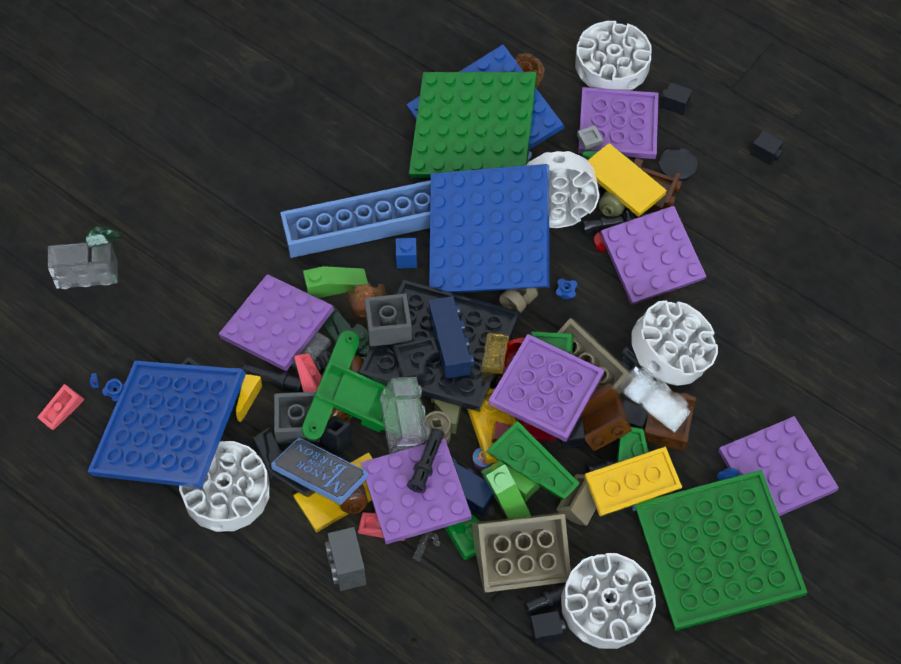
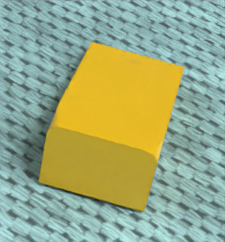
M245 375L236 407V415L239 422H242L261 390L262 381L260 376Z

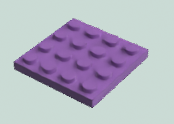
M582 87L580 130L595 125L603 138V145L584 150L579 141L578 153L600 151L610 143L626 157L656 159L658 93Z
M674 206L601 230L600 236L631 305L706 278V274Z
M267 274L220 331L219 336L221 339L287 371L295 361V356L300 355L332 314L334 308L333 305Z
M527 334L491 395L488 404L566 442L600 382L604 370Z
M795 416L722 446L718 450L726 466L737 469L739 476L759 470L763 471L779 516L830 495L839 488Z
M442 439L432 464L433 473L431 477H428L427 489L424 493L410 490L407 487L408 480L412 479L414 465L420 461L426 444L361 462L362 469L368 472L366 483L386 544L472 519L445 439Z

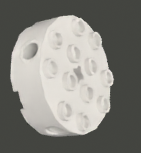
M604 21L592 25L580 36L576 49L575 68L580 79L590 88L631 91L642 84L649 73L651 44L647 36L636 26L628 23L627 26L616 24V21Z
M570 151L543 153L528 162L527 165H549V228L572 226L580 222L582 217L588 213L590 214L596 208L599 190L595 170L587 159Z
M667 300L658 301L648 308L645 314L637 320L632 330V347L639 364L658 381L677 386L691 384L713 365L718 354V344H715L713 337L715 333L711 324L699 311L686 303L667 302Z
M220 441L203 487L179 486V491L189 516L200 526L216 532L235 531L250 525L263 513L269 500L270 482L265 465L254 450L235 441Z
M606 553L605 555L590 556L583 559L571 571L561 595L562 614L569 629L583 642L603 649H618L634 642L650 623L656 607L654 589L647 572L634 560L617 553ZM608 598V599H610L611 601H610V603H608V602H606L605 600Z

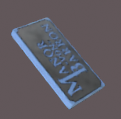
M300 437L271 463L273 470L340 505L368 477L367 471Z

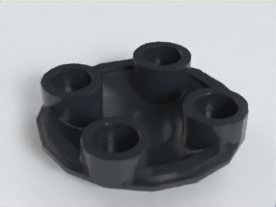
M674 147L667 149L659 158L661 174L675 178L678 172L681 173L680 179L683 181L690 180L698 167L695 155L684 148Z

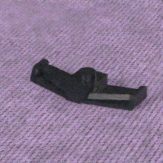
M269 427L252 438L267 473L272 479L282 481L306 497H310L315 493V491L272 469L271 463L283 452L280 451Z

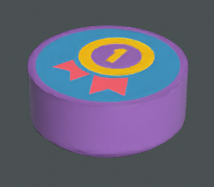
M481 447L474 451L473 464L476 468L484 470L493 465V463L486 464Z

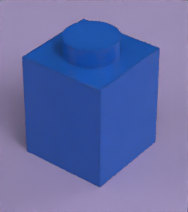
M396 238L397 269L417 268L416 238Z

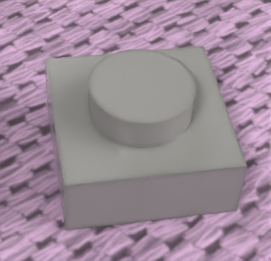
M595 125L577 131V137L584 150L603 145V138Z

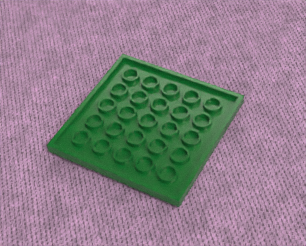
M423 72L409 169L410 178H431V173L526 166L528 164L537 73Z
M762 470L635 504V510L675 631L807 595L808 592Z

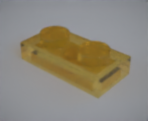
M487 334L482 372L503 374L509 335Z

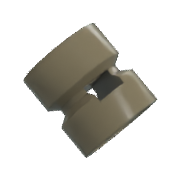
M536 288L506 290L499 297V301L503 307L517 310L521 313L527 304H530L538 296Z
M433 411L427 414L423 420V440L425 444H427L431 430L438 428L445 433L443 439L446 440L448 445L451 439V421L449 416L440 411Z

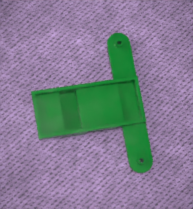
M352 331L342 332L336 342L302 425V433L309 440L319 439L325 430L333 408L349 414L350 418L360 419V424L378 433L384 430L401 438L404 436L417 400L349 369L359 345V338Z

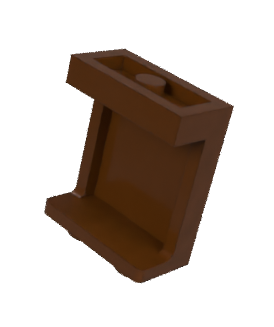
M636 158L634 164L667 190L666 195L649 209L660 211L673 206L676 199L674 193L679 192L682 181H679L681 173L677 172L675 178L643 168V160Z
M609 383L596 390L581 414L586 431L585 441L594 451L632 431L621 397L614 387Z
M654 388L644 431L646 443L685 451L696 397L687 393L671 392L666 388Z

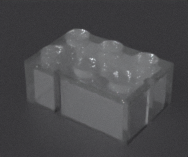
M111 241L92 242V262H88V243L48 246V269L53 277L56 289L118 283V262Z
M635 365L620 383V388L624 394L637 404L641 402L643 404L642 407L675 432L691 413L687 407L689 403L677 392L673 395L671 393L672 390L662 380L659 379L656 382L654 380L655 377L644 366L638 368Z
M417 377L392 378L380 394L389 454L420 446L429 436V428L425 425L424 419L425 407L422 405L421 399H419L422 390L421 386L418 385Z

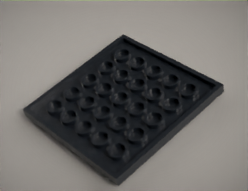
M403 280L397 294L407 295L412 326V341L433 336L435 339L429 316V300L454 297L455 304L460 306L461 316H459V319L464 321V337L468 336L470 349H468V352L472 353L474 357L471 374L446 379L441 358L438 357L427 364L425 378L404 383L393 351L394 345L403 343L371 346L359 374L380 384L480 412L503 358L506 344L510 341L520 317V311Z

